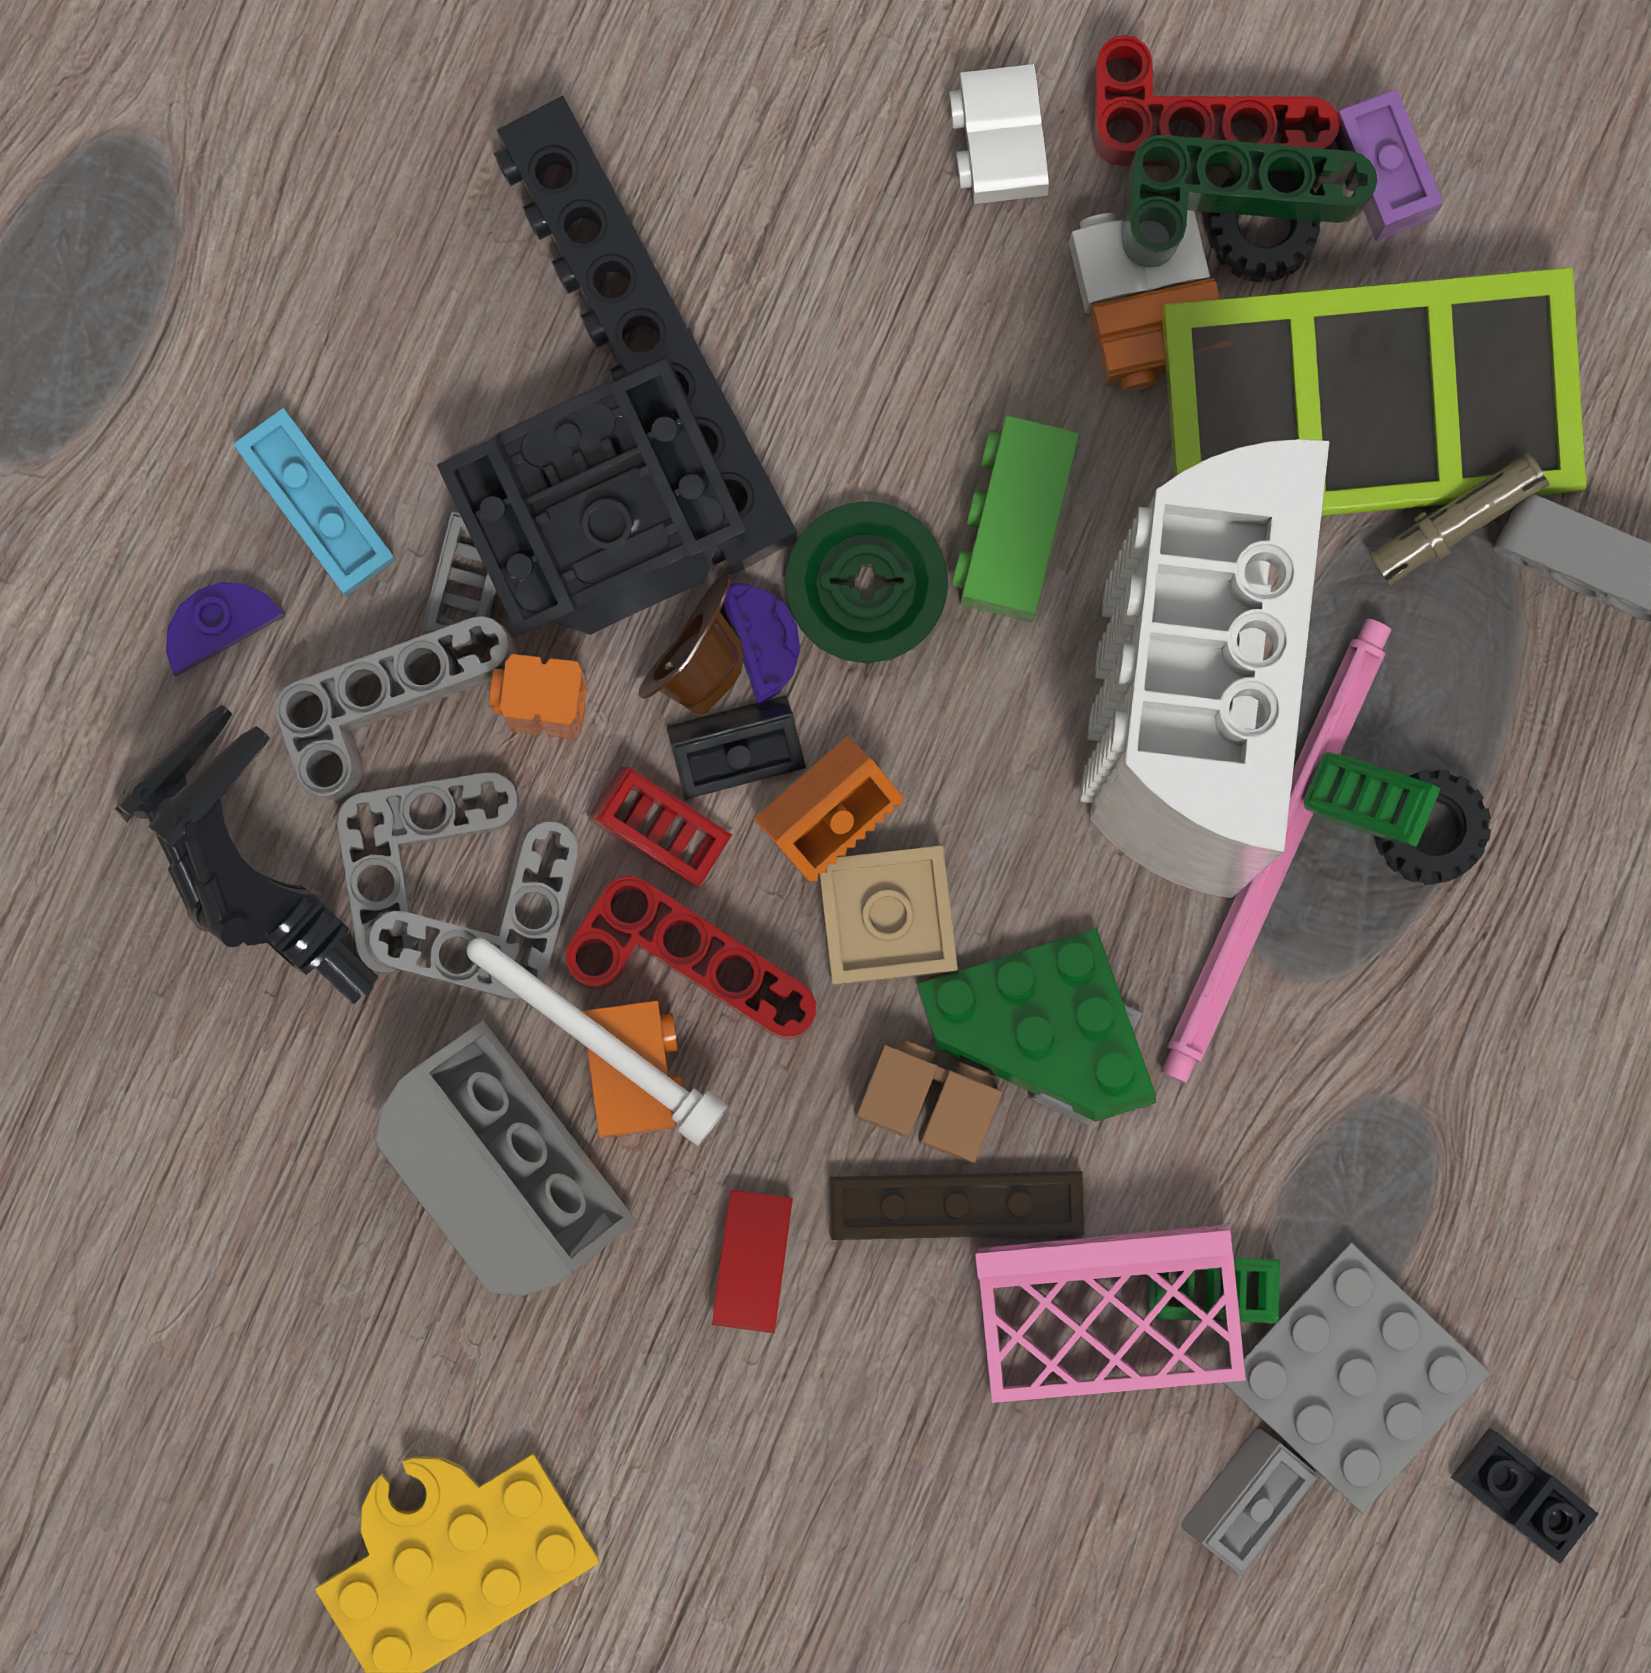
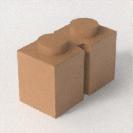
M900 1039L897 1049L885 1045L856 1118L909 1139L932 1080L943 1084V1087L920 1144L974 1164L1003 1093L991 1087L994 1076L963 1063H959L956 1072L940 1068L932 1064L935 1052Z

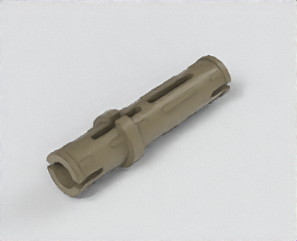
M1527 451L1521 457L1511 462L1510 465L1489 476L1443 508L1436 510L1429 516L1423 512L1414 518L1415 525L1390 542L1369 552L1389 586H1392L1395 582L1408 575V573L1434 557L1438 556L1441 560L1451 554L1448 548L1513 508L1514 505L1528 496L1533 495L1550 484L1533 456Z

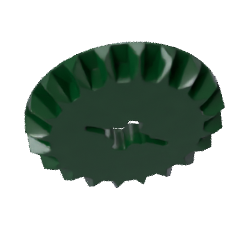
M848 503L822 514L797 539L787 563L786 594L788 605L801 632L820 650L842 661L870 664L893 660L915 649L934 629L946 602L948 574L943 553L936 539L914 516L898 507L885 503ZM871 567L874 578L884 579V582L902 583L885 585L884 588L875 589L873 599L862 600L859 589L849 588V585L832 584L831 582H848L849 579L859 577L860 568Z

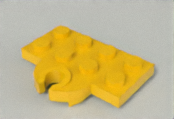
M534 1452L480 1485L463 1466L441 1455L440 1457L413 1456L403 1459L402 1463L406 1474L419 1479L425 1486V1502L415 1510L405 1511L399 1509L393 1504L390 1497V1480L381 1473L374 1480L362 1505L361 1534L369 1554L317 1585L315 1591L365 1673H423L599 1564L600 1559Z

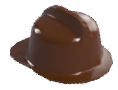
M724 573L706 592L677 640L665 651L646 675L639 688V697L646 699L659 691L685 706L693 713L702 715L707 713L735 684L741 674L743 664L742 644L739 637L720 613L731 584V575Z

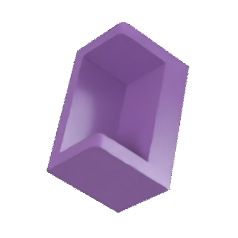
M1398 90L1389 91L1339 110L1340 126L1335 140L1338 149L1364 155L1376 169L1378 180L1376 189L1363 208L1375 241H1380L1433 220L1443 205V201Z

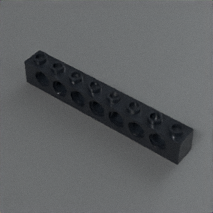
M564 96L497 129L502 149L493 153L510 187L521 182L531 203L523 206L522 209L537 238L541 240L550 236L560 257L552 260L551 263L567 294L578 290L589 311L581 314L580 317L596 348L607 344L618 364L609 369L612 378L615 379L668 355L680 382L689 391L687 398L694 410V415L703 434L712 437L718 445L717 451L713 456L727 488H735L741 491L747 499L745 508L740 512L747 531L718 544L711 562L712 565L715 566L724 562L732 576L797 541L796 528ZM550 165L565 166L572 173L570 181L559 189L545 188L538 182V177L542 170ZM581 218L592 219L600 225L601 231L597 238L589 243H576L567 236V230L574 221ZM609 272H619L630 281L627 291L615 298L601 295L595 289L596 283L602 275ZM648 326L658 333L659 340L651 350L635 352L624 343L625 336L634 327Z

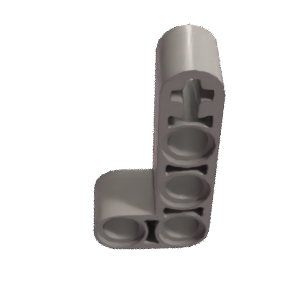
M1535 494L1528 496L1514 506L1493 547L1496 554L1526 571L1651 624V543Z
M484 616L473 617L298 680L285 687L277 698L275 706L276 718L296 777L301 786L313 795L332 801L343 800L353 795L361 785L363 767L351 731L491 681L493 669L504 670L505 661L508 660L510 655H518L517 641L512 632L492 618ZM483 634L495 641H499V645L490 649L492 659L488 662L477 655H468L456 659L449 649V645L452 644L453 648L462 654L477 650L481 647L479 637ZM424 654H437L441 664L438 677L430 684L418 685L413 677L415 662ZM459 664L464 669L462 673H460ZM376 674L382 685L380 697L370 706L361 707L355 699L354 691L356 684L366 675ZM317 695L323 706L322 716L315 725L302 728L296 716L298 705L306 697ZM337 754L343 764L342 776L334 785L323 787L317 780V766L322 758L327 755Z

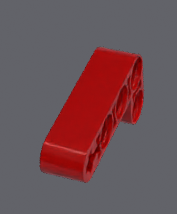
M1127 35L1117 36L1104 43L1098 53L1093 74V141L1095 150L1100 157L1110 164L1129 166L1137 148L1143 141L1152 136L1171 135L1168 126L1174 121L1181 119L1194 123L1200 130L1201 138L1239 141L1233 135L1230 126L1238 120H1250L1258 125L1263 138L1255 143L1331 149L1338 135L1340 126L1338 113L1330 103L1322 98L1299 96H1153V62L1151 52L1145 43L1136 37ZM1113 60H1128L1135 65L1139 76L1129 82H1120L1109 75L1106 66ZM1114 120H1128L1138 129L1139 137L1133 142L1120 143L1110 137L1106 127ZM1277 120L1282 122L1279 133H1284L1280 143L1273 142L1278 125ZM1301 122H1311L1312 131L1319 133L1315 142L1306 141L1304 131L1298 130ZM1156 160L1143 163V166H1167L1163 162Z
M635 876L620 877L613 880L604 889L571 939L566 950V964L571 975L582 986L590 989H603L612 985L622 975L640 948L772 1036L782 1040H794L805 1035L812 1028L816 1018V1001L812 992L804 984L647 881ZM627 890H635L642 893L648 901V909L645 916L634 923L621 922L612 913V905L615 898ZM677 925L692 926L699 932L701 937L698 950L687 958L675 957L665 948L667 933ZM590 943L605 944L613 953L611 967L599 976L584 974L578 966L580 951ZM730 959H741L751 966L754 978L746 990L731 993L719 985L717 973L724 962ZM766 975L777 981L769 987V992L780 1000L787 1001L792 994L801 998L799 1011L805 1017L800 1023L790 1019L784 1027L778 1025L775 1022L777 1010L763 999H761L757 1011L746 1005L759 994Z

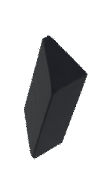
M786 696L769 699L759 706L757 703L673 724L667 728L685 800L806 768L793 712Z

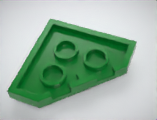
M1097 928L917 984L919 996L936 1047L958 1059L964 1056L992 1069L993 1075L1036 1095H1040L1042 1092L1072 1106L1073 1112L1095 1122L1157 1103L1153 1084Z

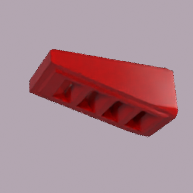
M630 767L618 769L588 817L589 821L697 888L701 886L732 834ZM632 789L640 794V796L622 822L614 816ZM654 803L661 807L662 810L646 835L643 836L636 830ZM677 817L684 821L668 849L665 850L658 844L674 818ZM696 830L705 834L706 837L687 865L679 857Z

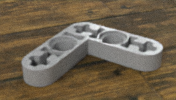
M488 772L364 792L350 797L342 804L337 822L357 951L360 959L368 968L380 974L392 975L400 972L375 962L368 954L365 945V934L372 920L364 924L362 915L364 911L384 913L397 906L400 907V911L411 913L400 847L493 832L507 827L515 819L519 811V797L514 785L506 777L498 773ZM487 785H494L498 795H508V804L498 807V817L488 819L485 811L479 808L465 810L464 812L469 823L456 826L458 809L450 793L451 790L463 788L462 799L464 802L482 798L483 787ZM424 795L440 797L445 802L447 808L443 823L431 830L417 827L411 818V808L414 802ZM369 806L374 815L384 816V824L374 827L375 845L378 849H381L389 844L390 856L369 855L354 862V850L366 851L363 834L357 829H350V821L360 816V807ZM374 866H382L388 869L394 878V889L391 895L379 902L365 899L359 890L361 875L367 869ZM396 921L393 929L389 931L394 938H403L404 948L400 949L409 948L415 950V939L402 934L403 923ZM398 949L394 951V955H393L394 958H395V954H396V952L398 951Z
M550 821L532 825L523 832L515 852L494 935L405 911H388L373 919L366 930L365 945L368 954L375 962L388 968L505 999H522L473 961L469 968L462 973L452 974L446 971L440 963L439 950L442 944L452 937H460L466 940L468 944L475 938H484L515 960L520 943L508 944L506 942L509 931L521 938H540L541 945L539 951L534 947H526L523 966L532 970L531 974L544 983L578 857V844L575 835L567 826L559 822ZM548 832L555 835L554 845L563 849L561 859L549 861L544 878H557L555 890L543 883H523L522 881L524 871L532 875L538 874L541 855L532 851V845L534 841L545 840ZM529 892L541 895L546 900L549 908L545 923L535 929L523 926L517 920L515 914L518 899ZM398 921L403 923L402 934L418 940L426 939L425 927L435 930V934L430 939L426 948V967L416 964V961L422 954L420 951L406 948L398 949L395 958L387 955L388 944L379 941L381 930L393 929L395 922Z

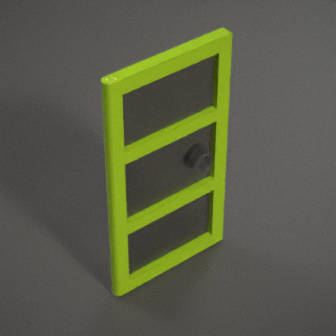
M1572 267L1161 304L1174 477L1211 457L1237 448L1271 441L1301 439L1329 441L1321 516L1449 504L1489 476L1510 465L1511 462L1521 457L1527 451L1533 456L1550 484L1534 493L1535 495L1582 492L1586 489L1587 476L1585 474Z

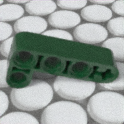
M1171 135L1152 136L1143 141L1137 148L1126 174L1122 228L1123 249L1127 256L1140 266L1148 268L1159 267L1168 262L1175 254L1184 237L1187 226V210L1332 223L1348 222L1360 214L1375 192L1378 181L1376 169L1364 155L1353 151ZM1152 160L1163 162L1172 172L1173 179L1168 182L1153 181L1144 172L1143 163ZM1210 166L1226 168L1234 178V185L1225 188L1215 186L1207 178L1205 169ZM1272 171L1287 173L1294 180L1296 191L1291 193L1277 191L1268 181V173ZM1337 178L1346 180V189L1354 191L1351 197L1342 195V186L1334 183ZM1311 188H1319L1315 195L1310 194ZM1144 221L1159 222L1167 230L1169 240L1157 244L1149 242L1142 236L1139 224Z

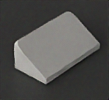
M1256 1429L1185 1518L1181 1525L1182 1529L1242 1576L1319 1475L1280 1442L1263 1430Z

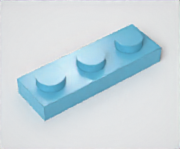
M284 408L233 444L345 597L396 561Z

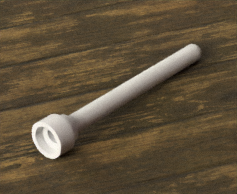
M475 938L469 942L467 955L471 961L674 1112L671 1119L680 1125L678 1132L696 1146L703 1142L727 1110L728 1105L710 1091L703 1095L693 1088L691 1092H688L486 939Z

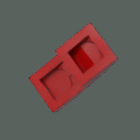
M730 1190L712 1325L775 1334L793 1198Z

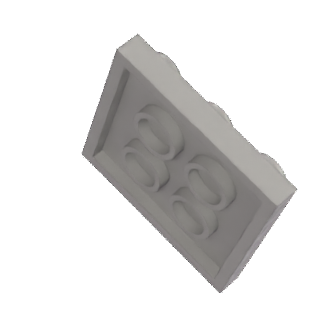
M1348 1243L1279 1317L1278 1323H1274L1244 1355L1246 1380L1222 1383L1359 1512L1363 1513L1486 1380L1491 1372L1353 1243Z

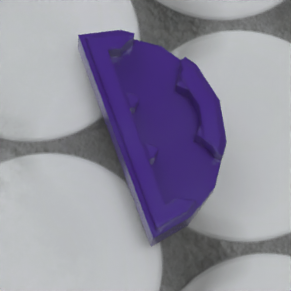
M220 582L198 589L179 605L168 626L166 654L173 675L175 677L181 675L283 618L285 615L267 594L247 584Z
M743 582L730 584L723 604L731 628L741 640L744 655L743 664L757 705L759 706L778 695L794 675L800 654L798 627L786 604L779 598H775L764 589L752 587L750 584Z

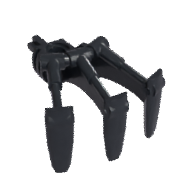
M221 705L203 717L144 773L132 779L127 784L122 798L115 807V811L126 822L133 816L140 819L148 818L150 822L148 827L156 834L169 861L168 872L187 909L189 918L198 929L210 932L228 947H237L242 943H245L247 946L268 943L293 968L307 975L313 969H316L352 1004H355L362 995L365 997L374 988L372 986L379 977L341 941L349 928L302 885L278 881L252 869L234 846L224 822L221 798L260 754L270 737L259 727L255 726L241 734L188 783L186 782L185 775L218 737L232 716V713L225 706Z

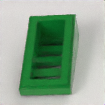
M1326 752L1321 758L1303 804L1306 810L1332 824L1417 847L1439 795L1440 788L1351 757ZM1405 793H1408L1396 825H1394L1392 822Z
M1234 1258L1240 1322L1278 1323L1280 1260ZM1222 1267L1198 1269L1207 1270L1206 1308H1202L1206 1312L1220 1298ZM1195 1270L1181 1285V1292L1193 1302ZM1247 1271L1259 1272L1258 1310L1246 1309ZM1169 1272L1159 1273L1169 1281ZM1150 1276L1148 1313L1167 1291ZM1167 1302L1154 1318L1202 1320L1181 1302L1180 1307H1168ZM1220 1309L1214 1319L1227 1322L1226 1309Z

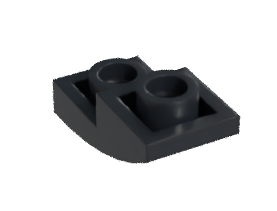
M1490 1428L1450 1477L1559 1564L1599 1514L1553 1475L1542 1470L1503 1436Z

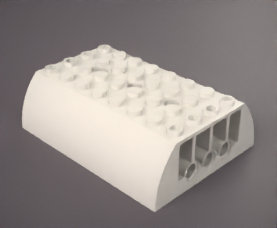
M1297 439L1264 442L1222 453L1181 472L1156 489L1148 508L1138 507L1137 518L1133 519L1132 529L1128 530L1127 540L1123 541L1122 550H1119L1118 559L1114 561L1113 570H1110L1109 580L1106 579L1102 617H1109L1111 621L1107 623L1106 632H1103L1102 641L1098 643L1094 678L1104 679L1103 687H1100L1099 695L1095 697V702L1091 704L1087 740L1098 741L1096 750L1092 752V757L1088 759V764L1084 766L1080 802L1091 803L1090 820L1109 841L1129 858L1152 873L1175 884L1202 893L1232 898L1284 853L1329 441ZM1270 564L1277 569L1280 575V587L1274 592H1271V585H1267ZM1267 634L1272 641L1273 653L1269 659L1263 661L1265 636ZM1259 701L1265 710V722L1262 727L1255 729Z

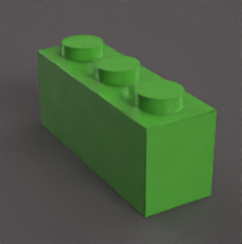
M1009 415L1005 417L1002 432L989 430L981 466L992 468L993 471L988 491L984 492L975 489L966 526L978 528L973 552L960 550L952 586L964 589L960 605L1033 622L1079 432Z

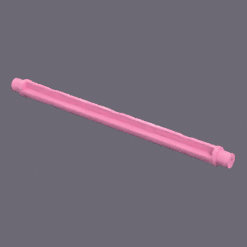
M1367 618L1357 639H1351L1347 652L1293 769L1284 853L1237 893L1174 1034L1168 1043L1167 1048L1170 1049V1053L1161 1073L1170 1078L1187 1084L1196 1062L1201 1063L1209 1043L1313 816L1312 812L1304 808L1303 803L1321 758L1326 752L1341 754L1379 667L1384 660L1386 654L1383 652V648L1392 630L1381 622Z

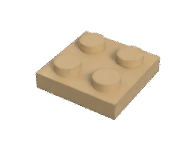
M943 845L837 857L836 864H828L827 873H819L832 986L958 971Z

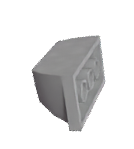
M484 1020L401 1078L381 1108L375 1137L378 1148L409 1187L411 1193L432 1217L450 1244L457 1250L483 1286L492 1294L524 1296L555 1286L636 1222V1219Z

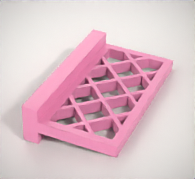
M1231 1224L979 1247L975 1253L977 1276L980 1280L992 1403L1246 1380ZM1222 1267L1224 1293L1208 1312L1204 1311L1179 1290L1194 1270ZM1183 1271L1173 1284L1159 1274ZM1147 1274L1167 1290L1145 1318L1141 1317L1115 1295L1131 1275ZM1119 1277L1110 1289H1107L1096 1280L1099 1278ZM1084 1280L1103 1296L1081 1324L1052 1301L1067 1281ZM1057 1282L1047 1295L1043 1294L1033 1285ZM1021 1286L1040 1303L1017 1330L997 1313L994 1288ZM1172 1296L1202 1319L1179 1347L1150 1324ZM1109 1302L1138 1325L1116 1353L1087 1330ZM1224 1305L1226 1307L1228 1330L1214 1319ZM1045 1308H1048L1075 1331L1053 1358L1024 1336V1333ZM1209 1325L1229 1342L1231 1367L1204 1369L1185 1352L1206 1326ZM998 1326L1011 1336L1010 1340L1001 1350ZM1144 1330L1173 1354L1158 1373L1140 1374L1122 1359ZM1080 1337H1083L1109 1359L1094 1379L1078 1380L1058 1364ZM1017 1342L1046 1365L1032 1384L1004 1387L1002 1360ZM1179 1359L1192 1369L1169 1372ZM1115 1365L1129 1375L1105 1378ZM1052 1371L1064 1380L1063 1382L1042 1383Z

